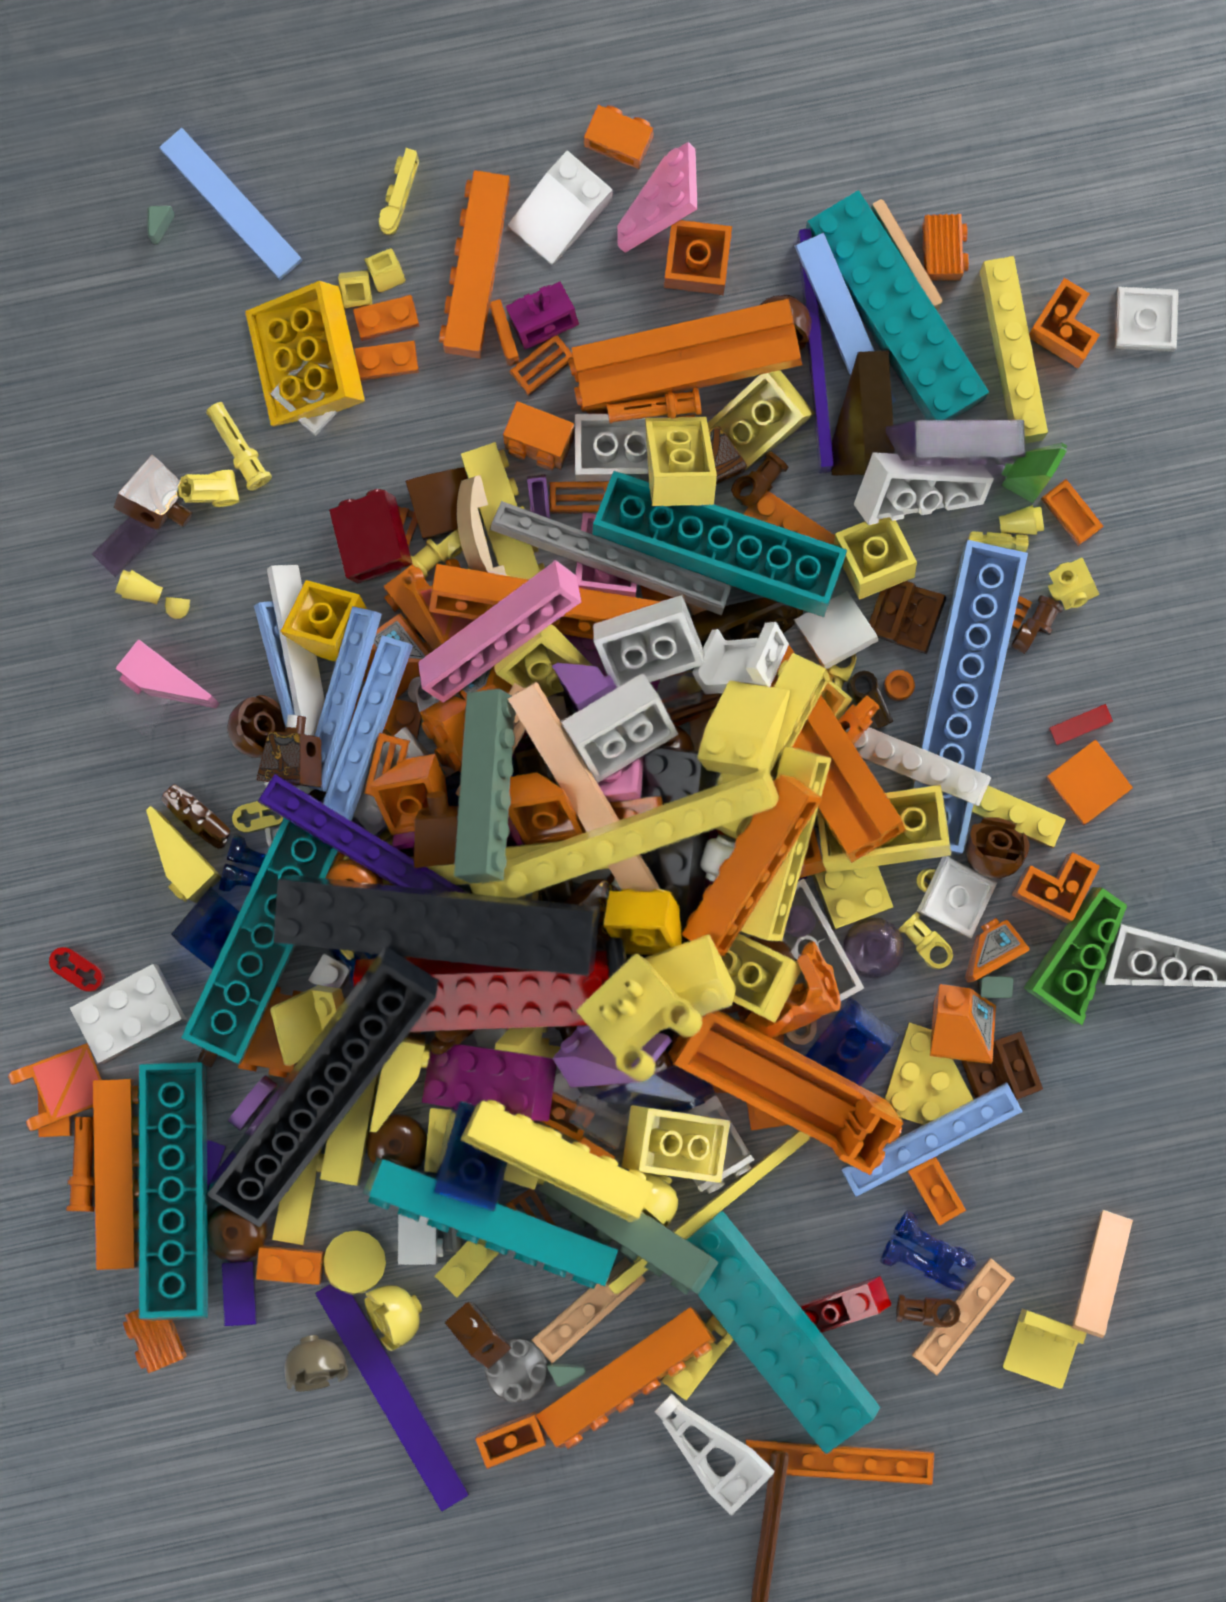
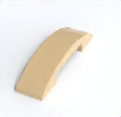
M481 475L462 480L457 499V525L461 546L470 570L506 576L504 565L497 567L492 565L478 508L488 505Z

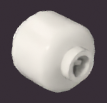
M719 834L717 838L707 841L700 862V867L707 872L705 876L707 879L713 882L716 880L721 864L730 857L736 847L735 839Z

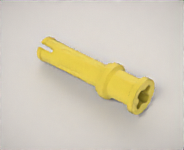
M223 402L210 406L206 410V414L210 417L221 438L234 457L233 465L235 469H240L248 482L246 484L248 490H256L267 484L272 478L271 473L266 472L258 460V452L253 448H249L238 427L225 409Z

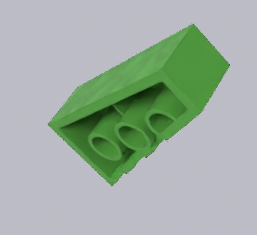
M1092 887L1083 900L1074 920L1067 923L1024 986V989L1071 1023L1083 1025L1090 1000L1092 1001L1096 983L1100 972L1105 967L1109 948L1115 940L1127 905L1104 888Z

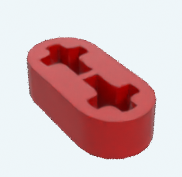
M59 947L49 957L50 968L77 988L85 992H95L103 986L105 981L103 970L76 951L67 947ZM68 953L70 955L68 960L75 965V968L72 970L69 967L63 966L60 969L58 967L60 962L57 960V957L59 955L65 956ZM80 969L88 973L94 970L96 972L94 978L97 979V982L95 984L89 983L85 986L86 979L79 975L78 972Z

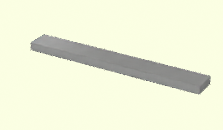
M501 501L491 524L490 530L665 595L671 597L682 595L685 602L722 615L732 588L731 585Z

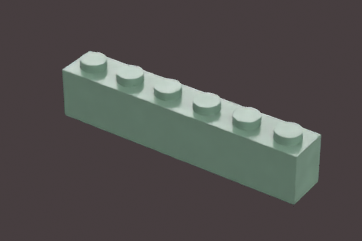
M501 689L469 692L466 699L454 876L470 884L504 881V869L507 865L505 852L506 838L509 834L507 822L508 808L511 803L509 792L510 777L513 773L511 761L512 747L515 743L513 731L516 712L508 701L512 696Z
M544 1181V1184L539 1189L540 1192L547 1196L544 1200L545 1203L559 1212L562 1207L572 1212L569 1218L583 1228L589 1223L597 1229L594 1235L606 1243L610 1244L612 1240H615L622 1245L619 1251L635 1261L638 1256L647 1261L645 1268L661 1278L663 1273L673 1278L670 1284L684 1294H687L690 1289L698 1295L719 1263L710 1255L643 1212L639 1219L630 1223Z

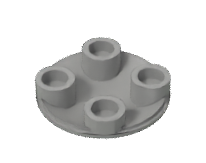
M519 1338L508 1339L506 1341L512 1349L489 1369L484 1367L486 1380L491 1390L500 1398L509 1402L526 1401L538 1394L543 1388L548 1372L547 1362L544 1354L532 1342Z

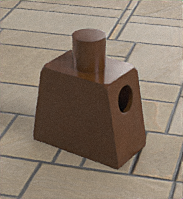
M432 792L427 795L428 808L420 809L415 818V868L455 864L459 805L447 806L445 792Z

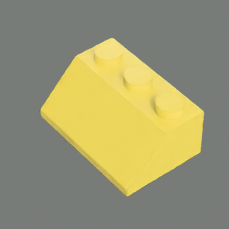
M709 934L643 958L650 963L677 996L696 1010L700 1016L732 1005L736 987ZM687 1013L680 1017L678 1024L686 1019ZM665 1025L661 1030L669 1028V1026Z

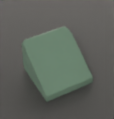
M149 206L147 208L148 236L154 245L159 244L175 216L171 206Z
M981 977L978 979L981 997H1012L1013 977Z
M547 1364L557 1387L570 1383L583 1376L586 1372L584 1365Z

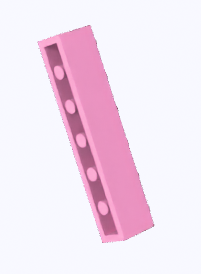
M556 560L420 660L418 664L422 689L443 703L581 603L577 576Z

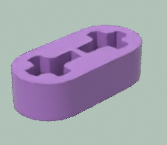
M264 1075L233 1112L228 1122L241 1131L273 1093L277 1084Z

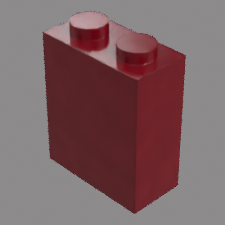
M374 489L368 491L365 497L356 500H343L337 507L329 509L347 579L360 584L413 564L394 495L383 489Z

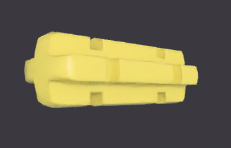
M972 531L968 537V540L1021 552L1027 551L1029 543L1028 536L1016 534L1013 537L1012 534L987 532L986 535H983V532Z

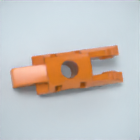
M866 696L857 706L852 704L838 720L844 731L850 728L846 734L853 744L873 723L871 720L872 716L880 708L869 696Z

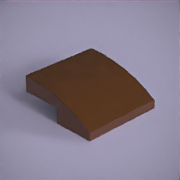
M465 467L427 474L405 481L423 541L454 532L458 529L457 499L461 481L468 479Z
M909 581L902 582L880 591L869 624L878 638L927 654L947 597L944 594L917 587L915 583Z
M1022 1031L994 1041L992 1064L961 1060L975 1099L1005 1083H1008L1016 1100L1043 1090Z

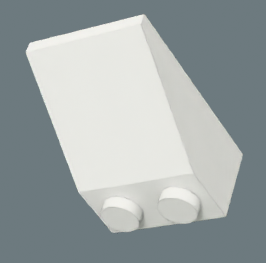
M567 150L544 175L510 221L508 228L553 266L611 203L613 189Z

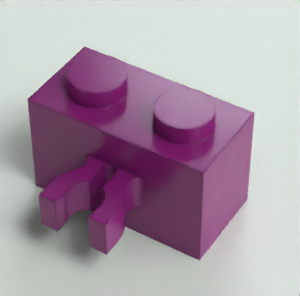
M561 281L553 285L543 286L539 288L540 291L531 295L528 293L524 295V298H518L513 303L505 306L510 323L524 350L579 325L575 308Z

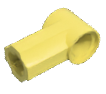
M233 470L216 471L208 475L187 474L181 477L178 493L185 503H212L214 507H224L239 502Z

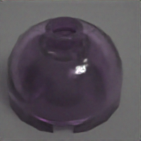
M869 917L856 922L848 929L843 940V950L856 974L865 978L878 979L890 975L899 967L904 956V941L900 931L893 923L883 918Z

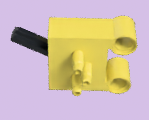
M612 937L605 943L610 979L576 1011L615 1056L618 1069L635 1081L642 1082L653 1075L655 1062L641 1048L665 1025H668L681 1036L690 1037L695 1035L701 1028L702 1017L696 1010L682 1001L650 963L637 953L627 962L623 939ZM687 1013L686 1019L678 1024L680 1017ZM639 1058V1064L632 1069L633 1062Z

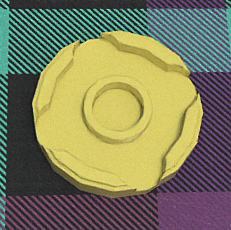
M361 1231L344 1232L335 1237L326 1248L323 1259L324 1274L330 1284L336 1289L338 1288L340 1291L352 1295L365 1293L375 1287L382 1278L386 1266L385 1252L379 1241L370 1234Z

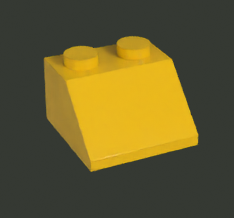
M305 580L281 629V633L317 657L336 662L352 606L367 609L360 594Z
M633 889L609 892L604 927L611 938L620 937L623 939L626 954L654 955L682 944L679 906L671 892L662 889H654L651 892H639Z

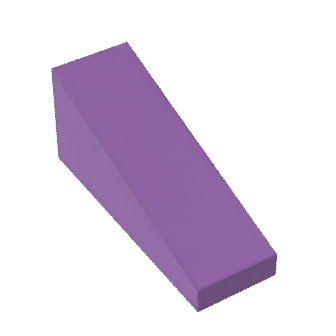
M546 474L527 476L530 512L550 519Z

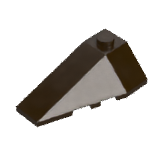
M889 351L857 352L847 392L831 441L833 454L831 476L865 475L873 453L895 454Z
M762 597L727 605L724 607L722 615L705 610L690 617L704 648L711 631L718 629L727 641L759 638L765 623L776 622L782 633H785L795 625L794 619L803 615V610Z

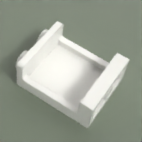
M776 622L765 623L759 638L727 641L720 631L715 629L711 631L703 648L704 665L695 667L693 675L705 694L723 693L729 680L770 687L789 643Z
M716 1095L685 1112L686 1114L730 1120ZM731 1120L722 1179L732 1173L735 1177L744 1174L751 1169L749 1163L754 1161L753 1156L748 1151ZM693 1179L700 1192L706 1189L709 1194L725 1185L723 1180H721V1183Z

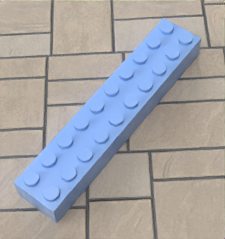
M967 540L961 554L919 748L981 772L1028 553ZM912 779L910 789L930 787ZM943 792L951 854L959 856L964 850L973 804Z

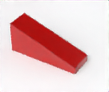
M1104 704L1054 725L1049 729L1057 746L1109 725L1113 722L1107 705Z

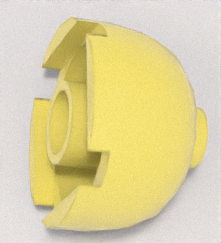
M641 1172L646 1175L647 1181L653 1183L642 1212L667 1228L673 1220L678 1207L676 1191L670 1186L672 1179L667 1175Z
M395 1285L378 1287L365 1294L368 1298L364 1299L371 1325L374 1330L379 1328L384 1334V1337L380 1338L382 1344L388 1350L393 1351L408 1343L417 1333L420 1324L419 1313L422 1312V1307L418 1298L415 1295L410 1296L405 1289Z

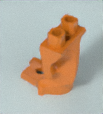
M815 941L806 944L802 954L797 959L806 979L807 988H805L803 983L794 985L776 1022L774 1023L742 1006H739L738 1009L740 1018L738 1021L771 1038L820 1019L822 1015L840 1010L841 1000L834 977V969L832 965L826 963Z

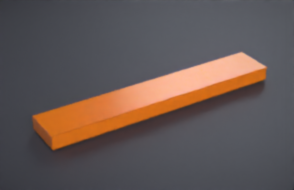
M746 1439L745 1443L769 1466L773 1451L788 1453L789 1461L786 1475L933 1485L934 1452L838 1445L828 1454H825L818 1444L751 1439Z

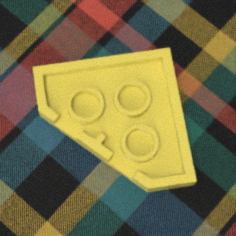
M909 1022L884 1099L889 1102L900 1118L925 1125L974 1099L953 1059L930 1056L932 1030Z

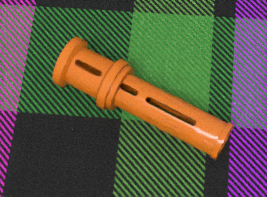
M698 387L693 388L692 391L682 393L667 391V393H664V397L607 404L610 424L667 415L668 418L674 419L676 415L702 414Z
M74 1117L73 1174L67 1180V1184L70 1185V1203L66 1206V1211L94 1212L95 1207L92 1206V1186H95L94 1177H91L94 1117Z

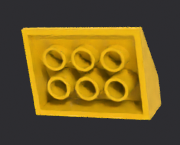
M317 281L245 311L271 426L296 422L304 417L321 416L326 412L342 411L365 402L339 286ZM303 360L309 361L295 376L288 375L290 372L300 368ZM318 364H325L329 368L321 367ZM279 385V394L297 410L290 412L272 397L270 393ZM322 392L325 393L323 399L315 403H308L304 400L305 397L309 400H316L321 396Z

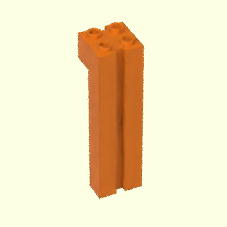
M789 299L571 347L573 357L568 358L571 374L575 376L576 383L579 382V387H574L577 404L581 406L582 412L586 411L588 414H608L607 404L609 403L614 404L664 396V393H667V391L680 393L693 390L695 387L703 388L803 365Z
M790 645L787 647L780 666L783 661H788L792 653H794ZM778 670L770 687H774L779 678L777 677ZM820 695L792 747L832 758L821 795L823 799L819 803L818 811L850 862L853 863L906 830L899 814L823 696Z
M720 1010L701 1016L702 1025L700 1030L690 1037L679 1035L668 1054L675 1065L832 1147L840 1160L868 1175H871L873 1170L882 1164L885 1157V1151H883L885 1145L895 1141L901 1133L903 1121L887 1100Z

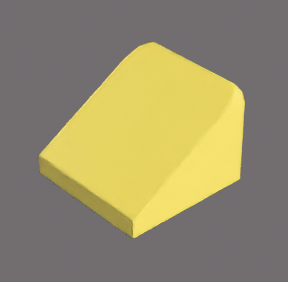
M392 248L364 259L379 293L405 282L403 271Z
M368 270L339 274V288L344 308L372 305Z

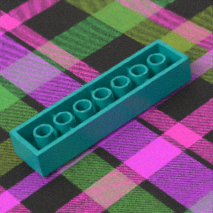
M859 190L855 191L809 219L805 229L810 228L812 238L824 233L861 320L881 351H889L890 365L932 430H938L985 401L989 390Z
M617 471L612 473L595 517L592 535L821 617H825L847 550L717 505L652 506L649 482Z
M283 818L181 1036L182 1039L235 1063H242L296 945L274 943L278 879L286 875L325 879L330 867L334 865L339 852Z
M202 1062L139 1064V1319L150 1321L208 1318L207 1067Z
M376 1158L363 1194L370 1196L368 1203L389 1210L390 1205L399 1207L397 1214L415 1221H419L420 1216L428 1218L426 1224L447 1233L450 1227L457 1230L455 1236L475 1244L478 1243L480 1238L487 1241L485 1248L506 1256L508 1250L516 1252L514 1259L535 1267L538 1261L545 1263L543 1270L564 1278L567 1272L573 1274L571 1281L592 1289L595 1288L596 1283L602 1286L606 1285L618 1250L384 1159Z
M723 1210L686 1239V1241L719 1262L698 1296L825 1454H828L875 1418L880 1409L879 1404Z

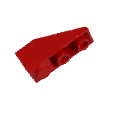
M880 1275L800 1305V1307L817 1329L823 1333L877 1315L890 1307L892 1303Z

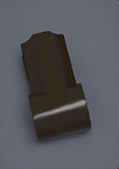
M863 670L851 676L847 682V692L853 698L856 706L866 696H869L880 707L871 718L873 723L870 725V728L877 730L894 722L878 688V681L875 675L870 671ZM857 678H864L868 681L870 687L867 693L863 694L857 691L855 688Z

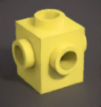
M1083 557L1071 563H1063L1055 570L1049 572L1053 584L1048 585V588L1055 601H1062L1065 610L1080 607L1089 599L1100 595Z

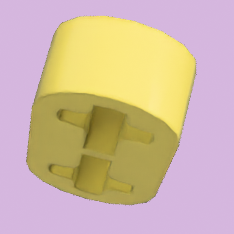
M256 801L237 807L233 813L232 822L239 831L253 833L268 827L272 828L281 825L283 817L280 819H276L273 815L264 817L263 812L271 810ZM244 811H247L250 815H260V818L251 820L250 827H246L244 823H239V819L243 817Z

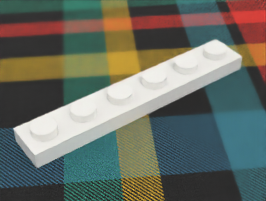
M870 727L853 744L862 759L928 786L941 785L942 792L976 806L980 805L991 780V777Z

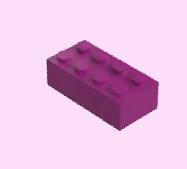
M459 1044L440 1055L432 1054V1051H430L422 1103L474 1111L476 1105L481 1101L493 1100L502 1104L505 1107L504 1111L514 1116L522 1114L532 1120L549 1122L557 1065L553 1058Z

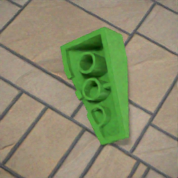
M1061 442L1020 453L1016 461L1009 459L1001 475L1006 477L1001 486L1034 503L1052 478L1067 452V445Z

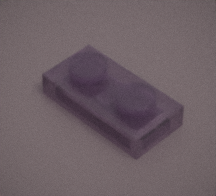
M129 517L92 555L116 577L158 533L153 528Z

